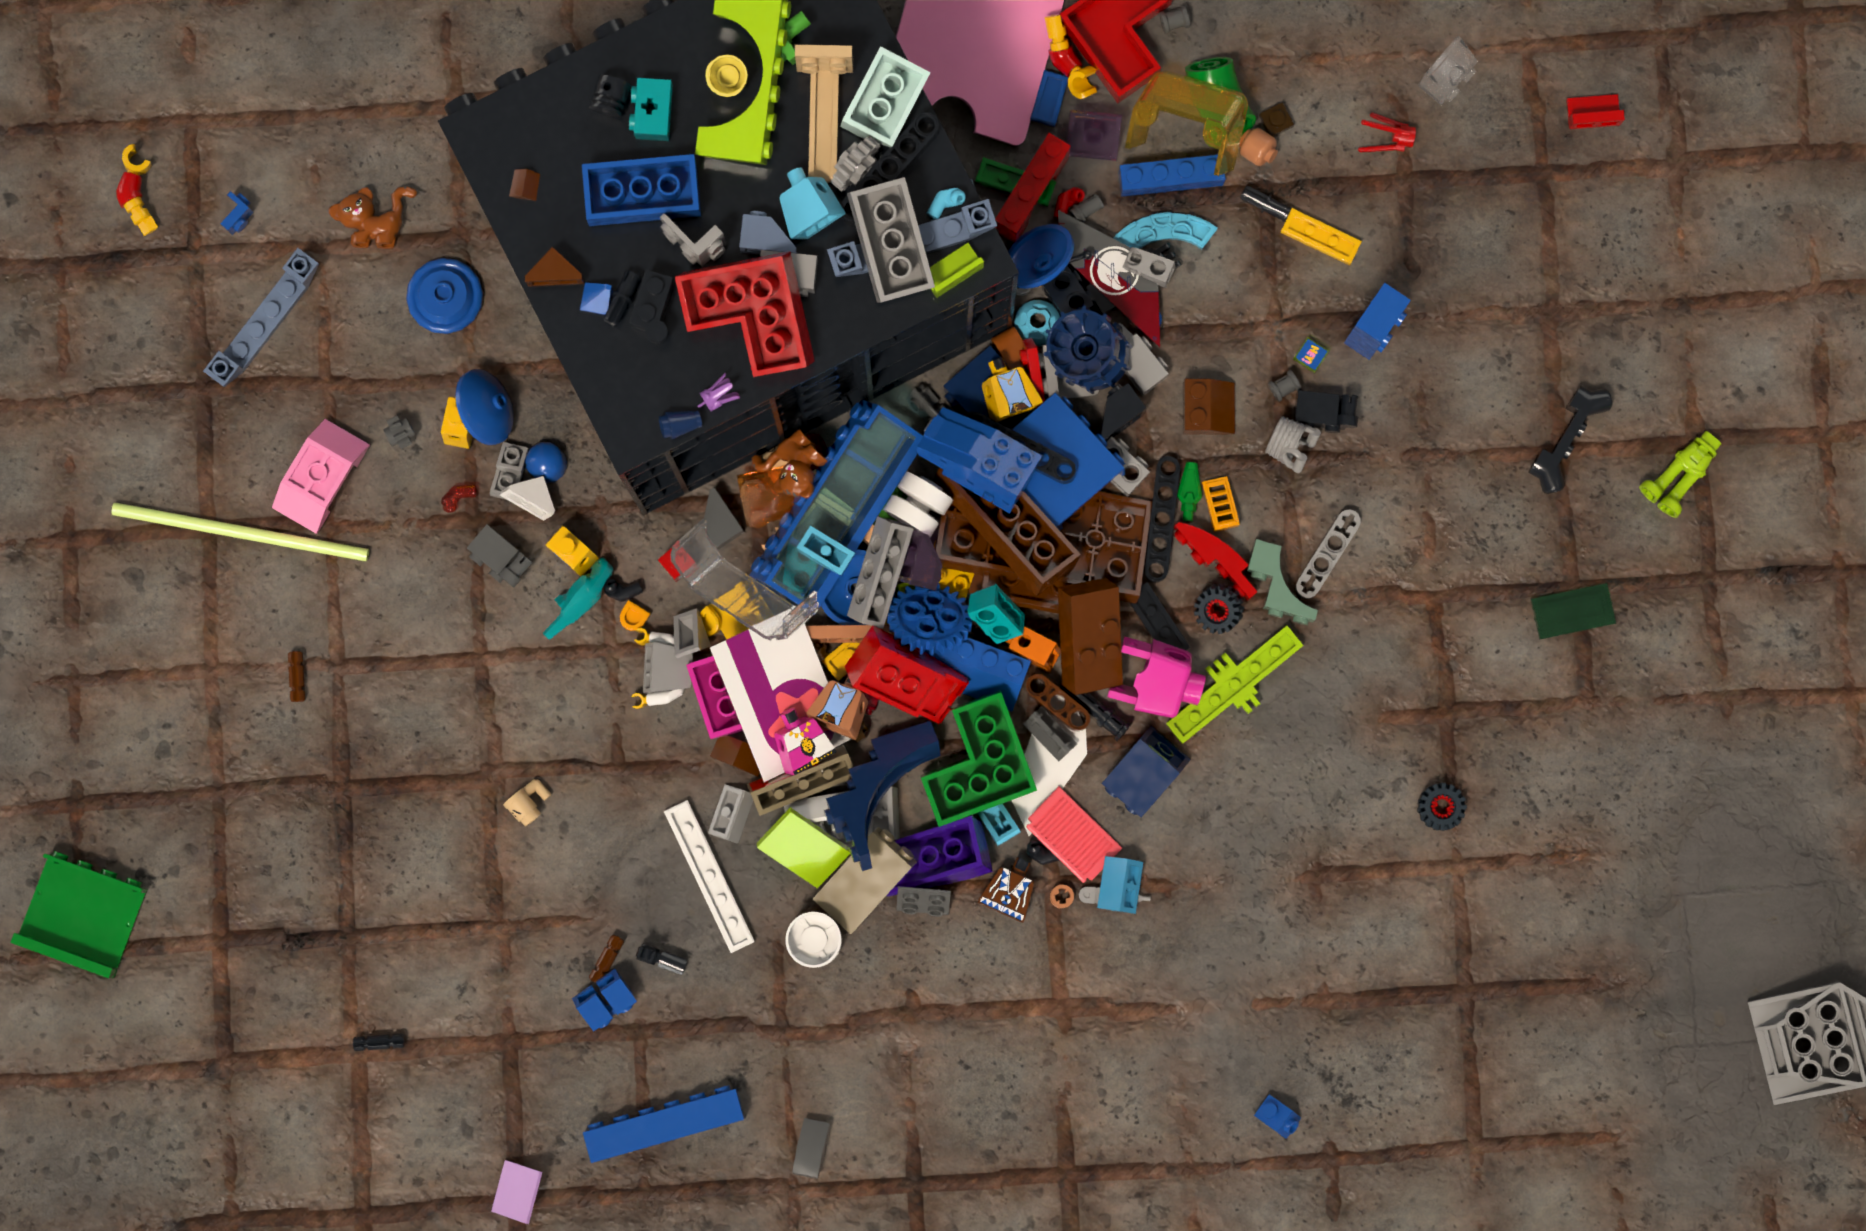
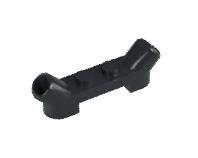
M1582 385L1578 387L1565 408L1574 415L1551 453L1544 449L1540 451L1530 467L1528 473L1539 478L1544 493L1550 494L1564 489L1565 483L1559 463L1562 458L1567 459L1574 449V446L1571 445L1575 436L1580 438L1587 427V424L1584 423L1586 417L1610 411L1612 408L1611 394L1605 388L1590 391Z

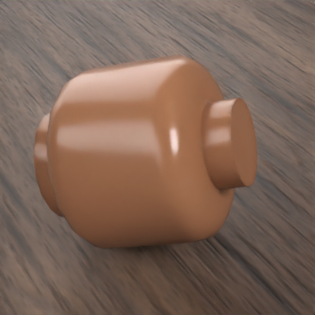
M1261 128L1248 129L1242 135L1238 144L1241 156L1256 166H1262L1266 162L1271 163L1278 153V150H1276L1277 140Z

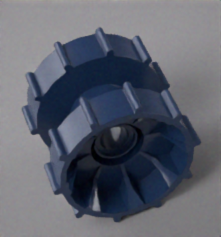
M1083 306L1081 310H1074L1069 313L1061 312V317L1054 323L1052 328L1046 330L1048 334L1046 342L1047 352L1043 353L1056 369L1055 375L1059 378L1066 377V383L1071 386L1076 384L1091 394H1094L1095 390H1102L1110 386L1114 388L1116 386L1115 383L1122 378L1126 370H1131L1128 365L1130 349L1133 348V345L1126 340V337L1120 331L1122 327L1117 322L1111 324V317L1107 314L1102 316L1091 311L1086 306ZM1087 345H1093V352L1088 356H1084V348Z

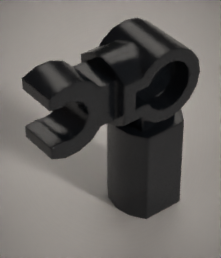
M641 943L636 953L637 960L652 965L658 963L657 967L683 975L688 959L665 951L661 954L659 949Z

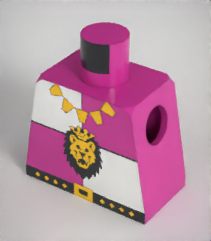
M795 708L788 709L780 714L785 727L776 731L774 737L783 770L786 774L797 775L836 753L835 748L814 718L805 716L799 719Z

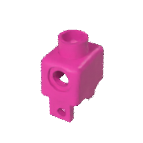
M1124 636L1121 652L1144 658L1146 663L1143 671L1137 673L1134 687L1121 685L1108 688L1109 698L1134 704V710L1169 718L1177 716L1182 702L1198 706L1206 675L1191 672L1192 654L1190 652L1155 639L1150 644Z

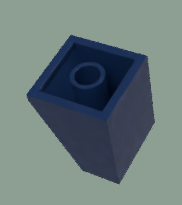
M1151 725L1101 784L1105 786V790L1109 795L1114 798L1118 797L1125 803V807L1130 813L1142 818L1191 759Z

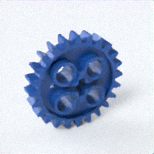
M926 582L925 588H921L918 583H915V590L907 586L905 593L898 591L897 598H892L887 617L889 632H894V640L901 639V646L910 644L911 652L916 647L920 648V654H923L925 650H929L931 656L934 655L935 650H939L943 655L946 647L950 651H954L955 644L962 646L963 639L967 640L968 633L971 632L972 619L968 615L969 605H965L966 599H958V591L950 594L949 586L941 590L939 583L934 588H931L928 582Z

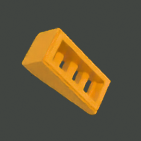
M1227 476L1203 481L1202 487L1213 532L1239 527L1240 522ZM1219 485L1224 486V490L1210 493L1209 488ZM1226 495V500L1212 501L1213 497ZM1228 505L1229 507L1227 510L1215 512V507ZM1231 515V519L1218 522L1217 517Z

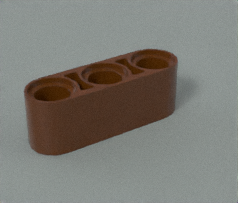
M1034 674L1028 678L1025 689L1033 700L1072 731L1080 732L1087 728L1090 722V715L1084 707L1042 674ZM1033 680H1041L1044 683L1045 689L1042 693H1034L1031 690L1030 683ZM1055 696H1060L1064 699L1065 706L1060 710H1055L1052 708L1050 700ZM1079 712L1084 715L1085 723L1082 726L1072 724L1071 715L1073 713Z

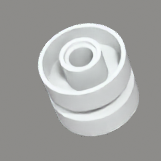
M906 471L898 484V488L908 496L907 499L892 495L883 510L899 522L914 528V531L931 538L939 523L928 514L929 511L945 515L953 499L942 492L943 489L923 476L919 478Z
M808 912L798 916L792 921L786 933V947L790 956L797 963L806 967L817 968L831 963L839 954L842 946V934L837 923L829 916L819 912Z

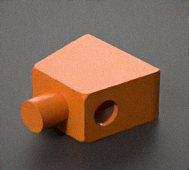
M1025 626L1023 635L1005 641L1010 644L1009 649L1013 654L1030 660L1031 664L1049 674L1061 654V649L1056 642ZM1030 641L1029 646L1023 647L1026 642Z

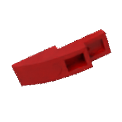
M1178 522L1173 527L1176 531L1173 535L1182 546L1187 544L1193 551L1190 553L1193 560L1199 566L1204 564L1206 568L1215 562L1217 564L1215 566L1216 571L1223 579L1227 577L1234 584L1232 590L1234 592L1237 590L1240 593L1238 595L1239 598L1245 597L1248 601L1257 593V590L1242 574L1249 565L1229 545L1214 535L1189 524Z

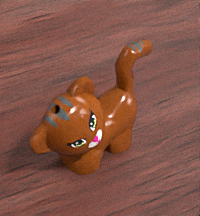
M409 186L398 187L391 194L392 211L375 217V209L372 203L373 194L368 187H365L358 191V193L345 197L339 204L331 206L329 214L336 221H340L346 228L358 230L351 235V245L353 247L368 248L370 241L375 239L377 248L393 249L396 236L402 225L403 206L401 198L403 196L415 198L417 191Z
M799 428L792 436L781 441L777 449L769 455L765 462L761 461L760 455H754L752 457V464L758 472H768L780 459L787 461L788 463L783 467L779 479L774 483L773 491L776 493L784 492L792 497L801 496L809 498L815 489L813 485L815 477L811 470V465L824 466L828 460L822 452H818L815 449L817 445L812 438L806 436Z

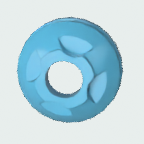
M1032 300L1019 308L1015 315L1014 327L1022 340L1032 338L1037 347H1042V345H1046L1048 338L1046 330L1052 328L1054 323L1060 318V315L1056 308L1047 301ZM1042 314L1046 319L1045 325L1041 328L1033 327L1030 323L1031 316Z

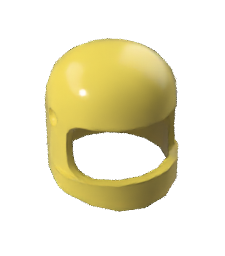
M722 55L709 63L705 76L707 84L713 92L719 96L731 97L743 90L747 84L748 73L740 59L732 55Z

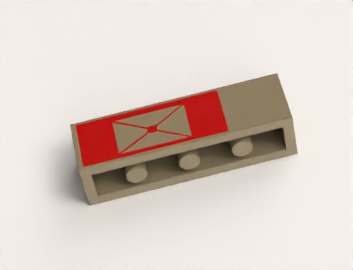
M844 745L835 748L836 753L797 775L784 772L766 782L760 778L748 783L747 786L759 816L850 780L849 769L853 768V765Z

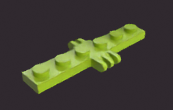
M1286 626L1238 666L1226 653L1222 654L1221 657L1227 665L1223 666L1216 659L1213 664L1219 670L1217 673L1210 666L1205 668L1215 684L1201 695L1198 706L1188 705L1176 717L1167 722L1166 725L1183 744L1231 704L1237 709L1242 706L1249 714L1252 712V709L1246 703L1248 700L1255 707L1260 705V702L1255 697L1258 692L1254 686L1304 645L1291 629Z

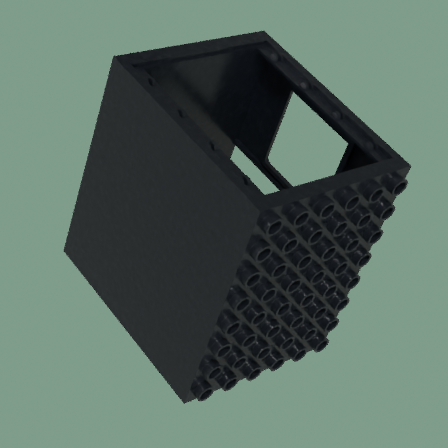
M651 0L642 8L645 17L627 26L622 18L608 21L594 30L595 42L577 51L572 43L558 46L543 57L547 65L546 67L528 76L523 68L506 72L494 81L497 89L496 92L478 101L474 93L461 95L445 105L444 109L448 116L438 120L618 476L643 516L751 462L754 455H761L775 448L781 441L792 436L799 428L806 434L851 411L856 403H860L861 400L869 402L991 340V338L1011 328L1019 272L996 228L969 241L926 254L929 267H931L963 245L969 243L978 258L981 257L984 261V268L938 298H936L931 289H927L881 303L876 301L869 272L835 277L827 249L853 241L855 245L860 244L856 226L845 224L840 217L809 239L790 238L780 202V195L792 187L787 173L791 170L803 168L806 177H808L811 74L797 72L796 64L792 65L788 59L784 61L782 74H778L777 86H780V97L778 103H774L773 114H776V127L770 134L773 152L771 158L767 159V165L695 155L698 127L722 125L740 116L756 98L763 77L762 58L755 40L737 22L714 15L715 0ZM788 0L791 2L790 17L785 19V23L800 11L805 14L811 23L810 26L792 38L793 42L791 44L794 48L795 45L852 46L853 73L839 74L838 163L842 153L854 142L859 144L864 140L840 126L880 46L906 60L908 59L877 0ZM718 56H735L743 62L747 69V84L735 96H719L707 84L705 76L707 66ZM600 74L617 77L631 85L626 103L623 105L624 110L620 111L622 113L621 118L605 116L589 108L590 103H593L591 99L594 96L593 92ZM637 78L671 80L673 92L669 141L635 139L634 131L629 130L630 114H635L636 103H631L632 86H637ZM923 88L898 137L919 114L928 112L937 117ZM649 104V108L646 109L647 114L652 115V110L655 109L654 104ZM939 119L938 136L901 177H905L918 225L935 220L928 216L926 212L936 194L941 190L959 188L965 193L966 199L961 205L945 208L940 218L959 213L962 207L981 201ZM923 122L918 128L923 133H930L933 131L934 126L930 122ZM904 143L901 145L900 150L904 154H912L916 147L912 143ZM880 144L878 153L874 156L877 161L889 149L888 146ZM694 154L697 163L701 216L671 219V221L694 244L716 225L723 232L727 245L724 246L725 252L717 260L713 261L711 259L701 267L698 262L693 265L682 254L683 251L678 242L673 245L665 237L660 227L662 225L661 220L589 226L586 220L582 164ZM891 163L885 164L882 167V171L886 175H893L898 170ZM516 169H529L540 174L536 201L509 197ZM827 182L840 204L847 196V193L851 192L855 187L854 184L849 185L846 190L841 192L832 183ZM869 184L864 188L874 186V184ZM848 206L845 209V213L847 216L853 217L851 207ZM750 211L765 212L767 217H772L794 244L797 254L816 255L818 258L815 293H808V297H801L815 362L808 367L753 377L741 322L687 332L675 276L685 271L761 257L759 254L741 253L739 248L743 214L750 215ZM553 247L582 274L584 284L528 287L525 282V275ZM625 270L632 271L642 278L631 299L633 301L632 304L627 305L616 326L606 323L604 321L605 315L580 311L585 283L612 285L613 291H616ZM646 270L673 277L675 282L663 321L668 329V338L666 343L660 346L650 342L645 332L632 329L629 324ZM726 373V376L721 381L729 378L732 388L724 395L737 392L740 398L724 403L713 411H710L706 404L698 407L700 403L704 402L700 392L709 389ZM699 411L702 427L672 440L670 437L663 438L659 425V416L665 415V412Z

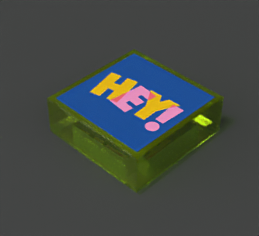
M1307 337L1293 360L1315 374L1329 350Z

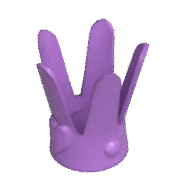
M726 373L709 389L700 392L704 402L700 403L698 407L706 404L709 410L713 411L724 403L740 398L737 392L724 395L732 388L729 378L721 381L726 376Z

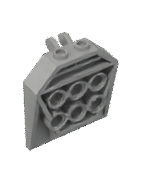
M1838 981L1748 1002L1773 1105L1866 1087V998ZM1825 1005H1832L1835 1009V1014L1830 1019H1824L1820 1014L1821 1008ZM1793 1012L1803 1014L1804 1021L1801 1025L1793 1026L1790 1024L1789 1016ZM1831 1031H1839L1841 1033L1842 1039L1839 1044L1831 1045L1828 1043L1827 1035ZM1799 1038L1809 1039L1810 1048L1807 1051L1800 1052L1796 1049L1795 1044ZM1840 1056L1846 1057L1848 1060V1066L1843 1071H1838L1834 1068V1060ZM1808 1063L1814 1064L1817 1068L1816 1074L1811 1078H1807L1802 1074V1068Z

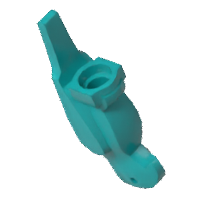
M605 558L598 559L591 566V573L582 575L577 579L566 594L559 595L554 599L561 607V614L543 632V635L549 640L569 624L577 621L601 598L602 589L613 573L612 565Z

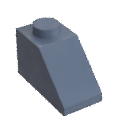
M750 211V215L743 214L739 246L741 253L760 255L761 250L776 252L790 251L797 254L794 244L772 217H767V213Z

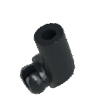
M608 579L604 585L606 595L619 602H624L643 593L638 581L624 586L617 583L614 579Z
M1032 840L1028 843L1027 854L1039 864L1045 865L1060 861L1050 850L1043 847L1039 841Z

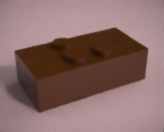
M1106 578L1058 587L1062 685L1075 695L1123 685L1119 587Z

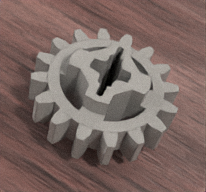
M871 136L866 137L859 144L854 142L842 153L838 163L834 166L838 171L833 175L832 184L841 192L846 190L849 185L854 184L856 186L876 163L877 159L874 156L878 153L880 144Z

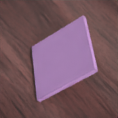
M505 1160L491 1212L529 1224L542 1172Z

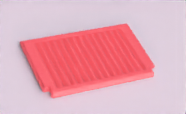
M1060 786L1028 818L1031 823L1027 824L1026 828L1083 883L1086 882L1087 878L1092 881L1101 872L1105 856L1115 857L1122 849Z

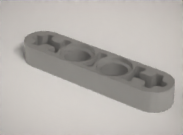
M1342 511L1329 529L1296 582L1295 591L1301 598L1310 599L1319 592L1360 526L1361 518L1356 511ZM1351 515L1355 526L1350 525L1344 533L1349 534V537L1346 538L1341 532L1334 531V529L1337 527L1340 530L1345 523L1342 517L1347 518ZM1332 536L1339 537L1342 541V546L1337 551L1331 550L1328 547V539ZM1318 558L1325 559L1328 562L1327 571H1316L1314 561ZM1308 570L1314 576L1322 578L1320 582L1315 579L1312 583L1313 592H1302L1303 586L1300 585L1301 582H1308L1312 576L1307 574Z

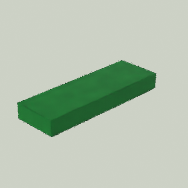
M983 157L975 183L1010 195L1025 171ZM1050 181L1037 204L1048 207L1056 181Z

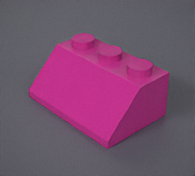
M711 656L686 664L710 739L743 731L714 657Z

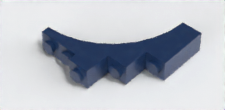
M931 721L871 739L873 749L869 751L871 762L849 769L850 780H846L849 791L826 798L828 809L824 810L827 823L828 825H834L836 833L843 832L846 842L851 841L853 847L849 849L853 862H859L862 871L872 869L868 849V832L872 816L880 800L890 787L907 772L922 763L941 756L939 741Z

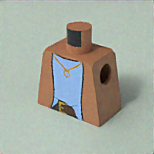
M847 677L844 684L831 680L806 714L808 717L814 718L820 727L856 740L868 700L863 692L852 687L849 677Z

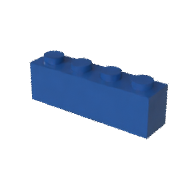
M1223 154L1120 165L1118 170L1121 197L1223 186L1225 182Z

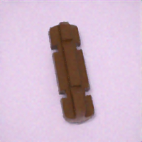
M292 651L288 653V663H290L288 667L289 687L292 688L290 700L291 702L305 701V691L302 689V687H305L304 667L301 666V663H303V653Z
M611 935L607 942L609 944L608 947L604 948L595 964L597 966L596 969H593L589 975L591 981L596 983V981L605 976V972L609 971L618 954L616 953L617 950H620L624 943L622 938Z

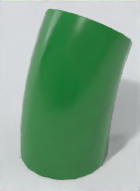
M1229 57L1208 58L1196 61L1185 67L1188 85L1196 109L1216 146H1226L1239 140L1248 129L1254 126L1256 117L1240 88L1233 59Z

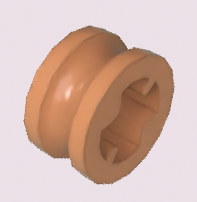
M1058 885L1050 893V901L1057 908H1066L1074 900L1073 890L1067 885ZM1059 889H1064V893L1068 892L1069 898L1065 899V904H1060V900L1056 901L1055 895L1059 894Z

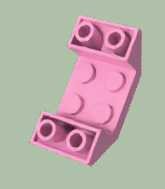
M324 419L308 436L282 479L272 508L318 534L330 514V511L327 510L353 465L358 467L370 444Z

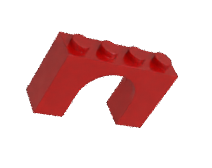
M1048 133L995 218L997 224L995 228L1001 237L1012 244L1021 237L1029 224L1031 213L1052 179L1056 181L1069 160L1071 145Z

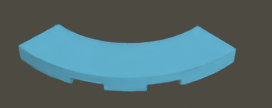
M1166 212L1152 214L1132 222L1116 234L1113 239L1130 248L1138 249L1156 241L1174 239L1191 243L1202 250L1218 228L1210 222L1190 214Z

